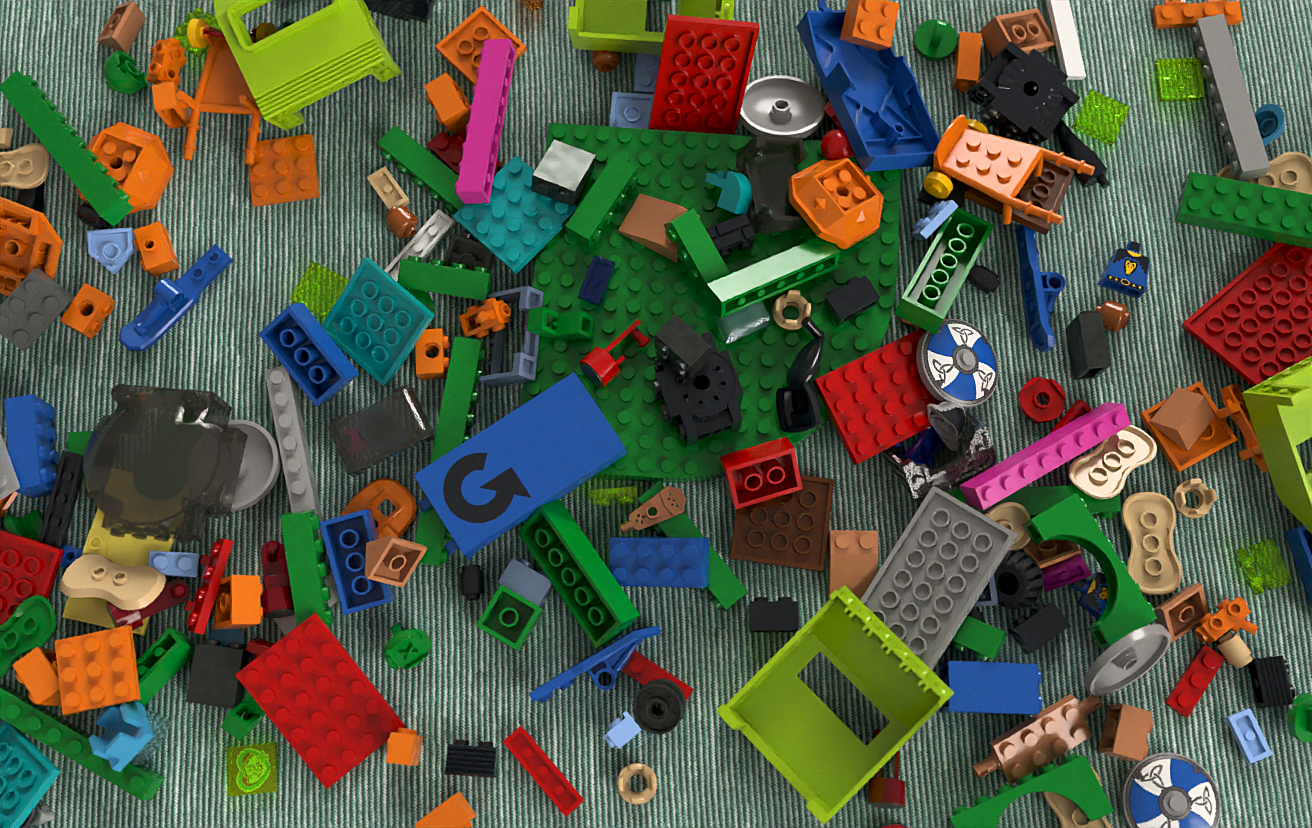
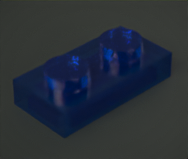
M593 255L578 294V299L600 306L615 268L614 261Z
M928 426L921 432L903 457L914 475L924 472L944 444L933 426Z

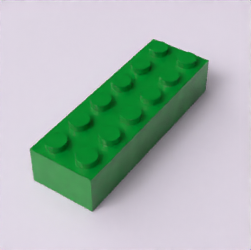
M1189 172L1183 184L1175 222L1312 249L1311 194L1195 172Z
M957 207L943 223L904 292L894 314L936 335L994 225Z
M560 499L541 505L517 532L595 648L615 640L640 616Z

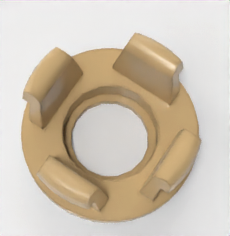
M788 290L787 294L775 300L772 308L774 321L778 326L786 330L802 328V320L810 316L811 304L800 295L798 290ZM787 306H795L799 311V317L796 320L785 319L782 314L783 309Z
M1198 478L1179 484L1173 494V502L1177 511L1183 516L1193 519L1206 515L1210 511L1212 503L1217 501L1215 489L1209 490L1202 483V480ZM1193 492L1198 496L1199 504L1196 508L1192 509L1186 506L1185 493Z
M633 763L626 766L620 772L617 788L625 801L631 804H643L654 796L657 790V778L649 766L642 763ZM636 774L642 775L646 779V787L639 793L631 791L628 785L630 777Z

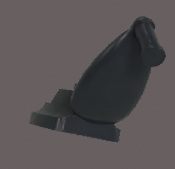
M810 316L804 318L801 325L806 327L814 339L802 348L791 364L786 376V382L789 386L778 388L776 391L777 415L783 432H804L817 427L821 422L819 414L820 402L812 384L808 382L815 375L820 363L825 335L814 324Z

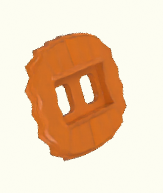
M380 478L364 487L347 504L341 516L371 509L373 518L378 522L376 530L379 539L387 536L401 538L415 520L417 506L414 496L399 481L391 478ZM386 499L395 506V510L389 516H384L378 509V506Z

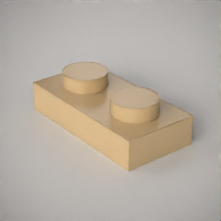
M385 166L367 177L368 182L388 210L394 206H406L410 203L408 197Z

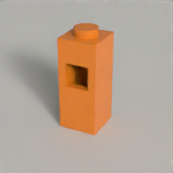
M960 31L955 47L952 88L967 92L979 79L982 34Z

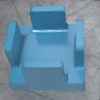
M134 701L131 706L126 703H122L120 706H108L95 719L97 725L108 730L102 735V738L91 735L89 742L93 754L109 760L111 768L120 772L154 737L143 704Z

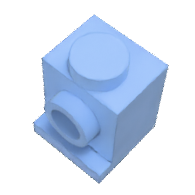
M627 711L623 713L625 718L621 720L618 717L608 726L610 731L603 736L612 748L617 746L620 749L642 731Z

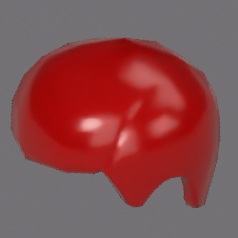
M834 129L824 135L820 144L824 158L831 161L849 157L853 158L854 151L843 129Z

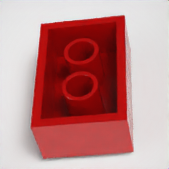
M787 437L719 457L728 497L735 510L803 489L795 449Z

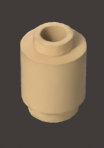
M1229 631L1218 638L1219 643L1216 646L1228 663L1234 665L1236 669L1245 666L1253 660L1250 655L1251 651L1238 633L1232 634Z

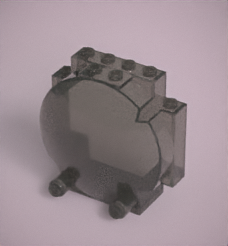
M125 384L114 386L111 390V397L118 403V406L112 415H105L98 422L88 440L83 458V477L88 491L87 498L94 501L95 505L104 513L101 527L110 531V535L115 537H124L125 534H129L133 538L146 540L147 536L162 542H169V539H177V542L183 544H191V541L201 542L206 517L219 519L220 515L230 516L248 435L239 428L228 427L232 407L214 392Z

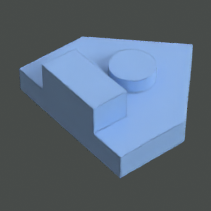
M132 227L86 231L88 254L98 260L112 274H116L136 251L133 241L135 239L134 228Z

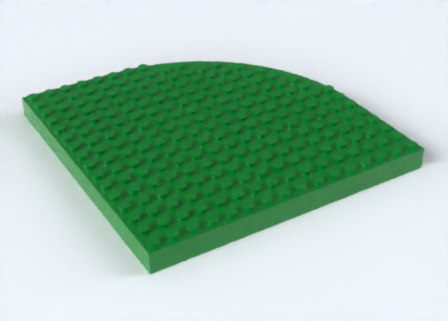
M549 123L546 152L555 139L596 155L594 171L574 204L576 207L583 201L614 154L638 168L639 180L633 189L630 188L627 191L625 202L621 207L617 206L614 211V218L610 224L604 225L600 239L596 243L593 242L590 248L567 235L566 227H564L536 254L532 288L544 292L542 307H546L556 313L581 310L593 316L592 339L564 340L539 335L535 381L523 382L521 406L575 372L627 451L625 456L592 477L595 479L658 483L659 481L660 483H685L722 478L724 476L719 459L720 456L783 437H787L793 447L796 448L812 434L819 431L830 420V417L812 381L879 349L889 325L895 300L898 272L901 169L864 172L866 175H870V181L884 196L880 225L875 233L845 250L833 243L840 251L838 268L720 318L714 309L700 296V288L690 278L688 274L689 269L685 262L679 259L678 263L624 236L618 232V229L639 194L674 203L688 210L694 208L705 228L742 215L717 206L722 188L705 182L707 172L716 174L717 170L726 173L728 171L742 173L748 178L752 187V200L747 217L756 236L755 244L745 252H740V250L732 252L730 257L723 260L731 274L789 250L792 247L808 242L811 239H815L818 237L789 201L790 187H788V181L791 176L821 160H827L823 157L820 149L821 141L800 139L781 142L757 136ZM855 154L853 158H848L852 163H856L861 169V166ZM866 275L880 296L877 305L837 326L824 306L826 294L836 287L841 289L846 286V282L855 276L860 278ZM788 290L800 291V295L811 304L810 317L825 335L820 363L815 375L808 382L812 384L820 402L819 414L821 422L817 427L800 433H788L781 430L776 409V391L778 388L789 386L786 382V376L791 364L802 348L813 340L814 337L805 326L797 330H786L778 326L774 321L772 308L775 300L787 294ZM787 306L782 311L785 319L796 320L799 317V311L795 306ZM674 314L700 337L702 333L711 331L718 352L728 349L744 392L741 405H738L743 417L739 430L733 432L728 430L698 440L696 444L688 447L686 442H681L679 438L678 426L670 428L669 422L664 423L660 412L661 400L656 401L652 389L654 388L652 382L655 381L656 373L654 357L657 356L655 353V333ZM639 319L641 323L637 328L645 337L649 338V343L644 348H640L637 345L638 342L629 333L608 352L614 360H617L622 355L626 358L618 365L620 373L603 388L592 384L581 371L579 362L595 347L605 349ZM697 387L698 390H705L704 387Z

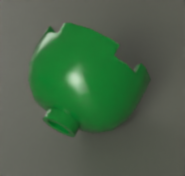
M121 50L118 53L116 51L113 52L104 62L103 75L106 79L105 84L114 92L117 91L126 95L136 94L146 87L149 81L146 80V73L140 74L139 70L134 66L137 62Z

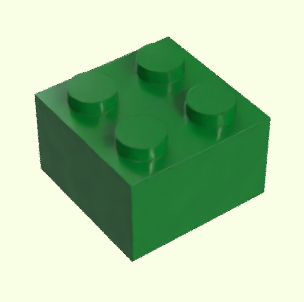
M501 584L476 626L520 652L544 610Z

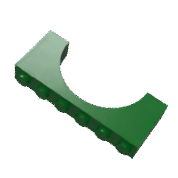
M1077 493L1022 524L1035 545L1053 539L1070 541L1086 549L1100 564L1107 582V602L1100 618L1088 629L1101 650L1109 648L1122 637L1157 619L1153 606L1146 601L1140 592L1139 584L1131 578L1126 564L1119 559L1114 551L1113 544L1104 536L1099 522L1092 517L1087 509L1086 502Z
M1075 752L1062 758L1064 763L1056 767L1054 763L1040 769L1041 774L1033 777L1030 773L1019 778V784L1013 787L1006 784L997 788V794L988 798L987 794L974 799L975 804L968 808L965 805L951 810L953 815L949 816L948 819L953 828H996L1003 811L1014 800L1028 793L1041 791L1052 792L1068 799L1082 812L1089 822L1114 812L1086 756H1077Z

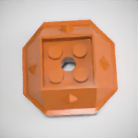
M120 121L93 136L87 148L91 149L98 156L96 161H100L109 170L107 175H112L120 183L118 188H122L131 197L128 201L133 205L134 209L128 214L136 213L143 209L155 208L175 170L161 138ZM77 188L79 198L89 203L87 199L83 196V194L80 192V190Z
M848 158L834 161L821 160L791 176L789 179V201L818 237L835 243L838 247L845 250L875 233L879 228L884 196L870 181V175H866L856 163H852Z
M0 197V293L9 296L29 273L37 267L54 280L63 241L43 213Z

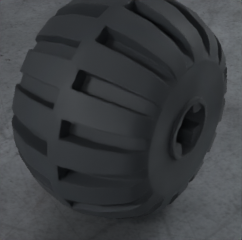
M1008 550L994 572L998 605L1007 609H1023L1036 602L1041 595L1044 585L1043 572L1036 560L1032 559V556L1021 551ZM989 582L987 583L985 590H990Z

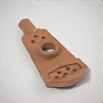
M667 486L629 514V521L621 524L620 528L623 533L632 529L640 531L682 514L686 497L681 489ZM650 508H655L657 510V514L655 516H650L648 514V510Z

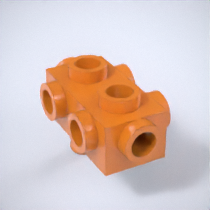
M175 38L157 40L156 45L151 48L153 58L148 67L147 81L154 85H158L161 82H174L177 86L180 84L181 77L179 76V71L185 65L187 58L184 56L186 49L180 46L181 42Z
M491 298L483 301V306H471L466 309L467 313L459 316L465 336H475L476 339H480L489 335L488 330L492 329L493 332L505 329V323L510 322L511 310L503 300L497 301L496 298Z
M1237 596L1232 601L1226 598L1218 604L1216 608L1219 611L1214 615L1209 612L1198 620L1201 625L1194 630L1195 635L1201 641L1210 644L1229 629L1235 633L1242 628L1254 635L1258 626L1245 620L1251 611L1248 609L1246 601Z

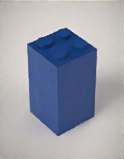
M947 661L939 664V678L954 692L940 707V713L1027 716L1039 714V710L1042 708V697L1038 695L1041 671L1037 670V664Z

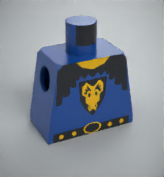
M1130 241L1126 249L1118 248L1110 258L1097 285L1138 299L1146 291L1149 258L1139 254L1141 244Z
M1095 572L1088 580L1082 579L1071 583V587L1081 592L1077 602L1078 605L1096 619H1099L1106 606L1108 590L1105 575Z

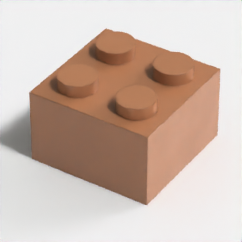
M1126 704L1108 705L1098 753L1124 761H1142L1148 753V743L1146 741L1148 733L1153 728L1152 712Z

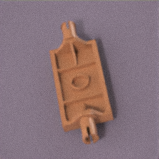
M1069 694L1042 710L1039 714L1032 716L990 741L989 744L992 751L987 758L971 766L973 772L981 780L984 776L998 769L1002 771L1006 781L1012 785L1019 778L1032 773L1092 737L1085 719L1088 714L1103 707L1100 698L1091 694V696L1078 703L1076 697Z

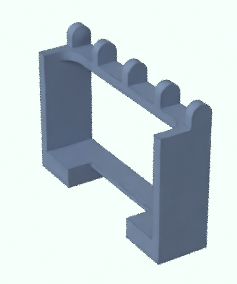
M523 286L489 294V299L503 300L507 305L519 302V309L527 312L523 353H514L513 369L511 372L500 373L505 329L495 332L494 339H490L489 345L493 346L492 360L487 361V367H491L490 375L480 376L479 381L485 383L486 387L535 381L539 335L527 331L529 309L542 307L544 292L530 286Z

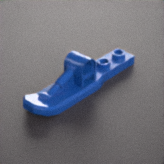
M1019 223L1015 228L1021 269L1020 282L1028 334L1036 348L1042 352H1049L1055 346V335L1050 327L1049 320L1053 313L1056 298L1060 291L1064 289L1066 281L1060 273L1040 271L1038 265L1039 251L1035 245L1036 231Z
M214 244L181 278L174 281L168 278L160 280L153 289L156 295L155 299L134 320L120 329L119 341L129 351H145L154 345L197 303L201 292L233 262L231 257Z
M659 626L631 630L529 692L533 703L537 700L542 703L553 696L551 692L558 687L562 691L574 683L572 679L585 671L589 672L599 689H611L615 685L618 674L631 658V654L643 642V638L660 635L661 630ZM602 672H608L612 676L611 682L607 685H602L598 681V676Z

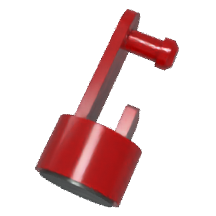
M639 319L605 349L595 347L579 362L581 371L592 384L603 388L620 373L618 365L626 358L622 355L617 360H614L608 352L629 333L638 342L637 345L640 348H644L649 343V338L645 337L637 328L641 323Z

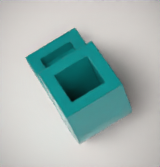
M717 170L716 174L707 172L705 182L722 188L717 206L735 214L747 215L752 200V187L748 178L742 173L732 171L726 173Z

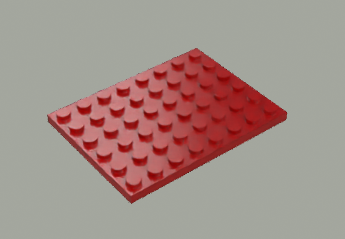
M1277 242L1185 320L1181 327L1252 387L1312 356V249Z

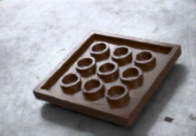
M1044 158L1042 175L1036 177L1032 171L1015 198L1027 203L1031 201L1033 202L1032 205L1048 211L1052 209L1054 213H1057L1075 171L1061 164L1057 166L1056 162ZM968 186L964 198L1002 215V202ZM1012 207L1011 220L1045 236L1047 235L1053 222L1046 223L1045 219L1029 213L1025 215L1024 211Z
M800 475L802 490L736 509L730 559L824 572L834 479Z

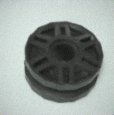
M655 679L647 682L636 694L632 703V713L636 722L643 730L651 734L662 735L671 732L679 724L686 712V698L683 691L677 684L667 679ZM655 703H660L664 710H659Z

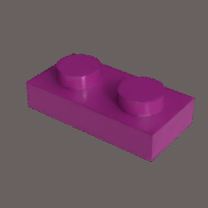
M1081 554L1041 569L1044 576L1043 587L1047 592L1092 576L1091 569Z

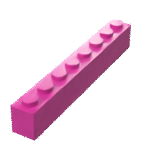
M510 39L485 40L484 47L480 52L481 63L480 67L477 68V84L473 88L474 100L473 104L470 105V121L466 125V142L462 146L463 157L459 163V178L455 183V192L463 203H489L516 57V50Z
M1105 402L961 484L960 488L967 505L985 510L1128 427L1131 423L1124 404Z

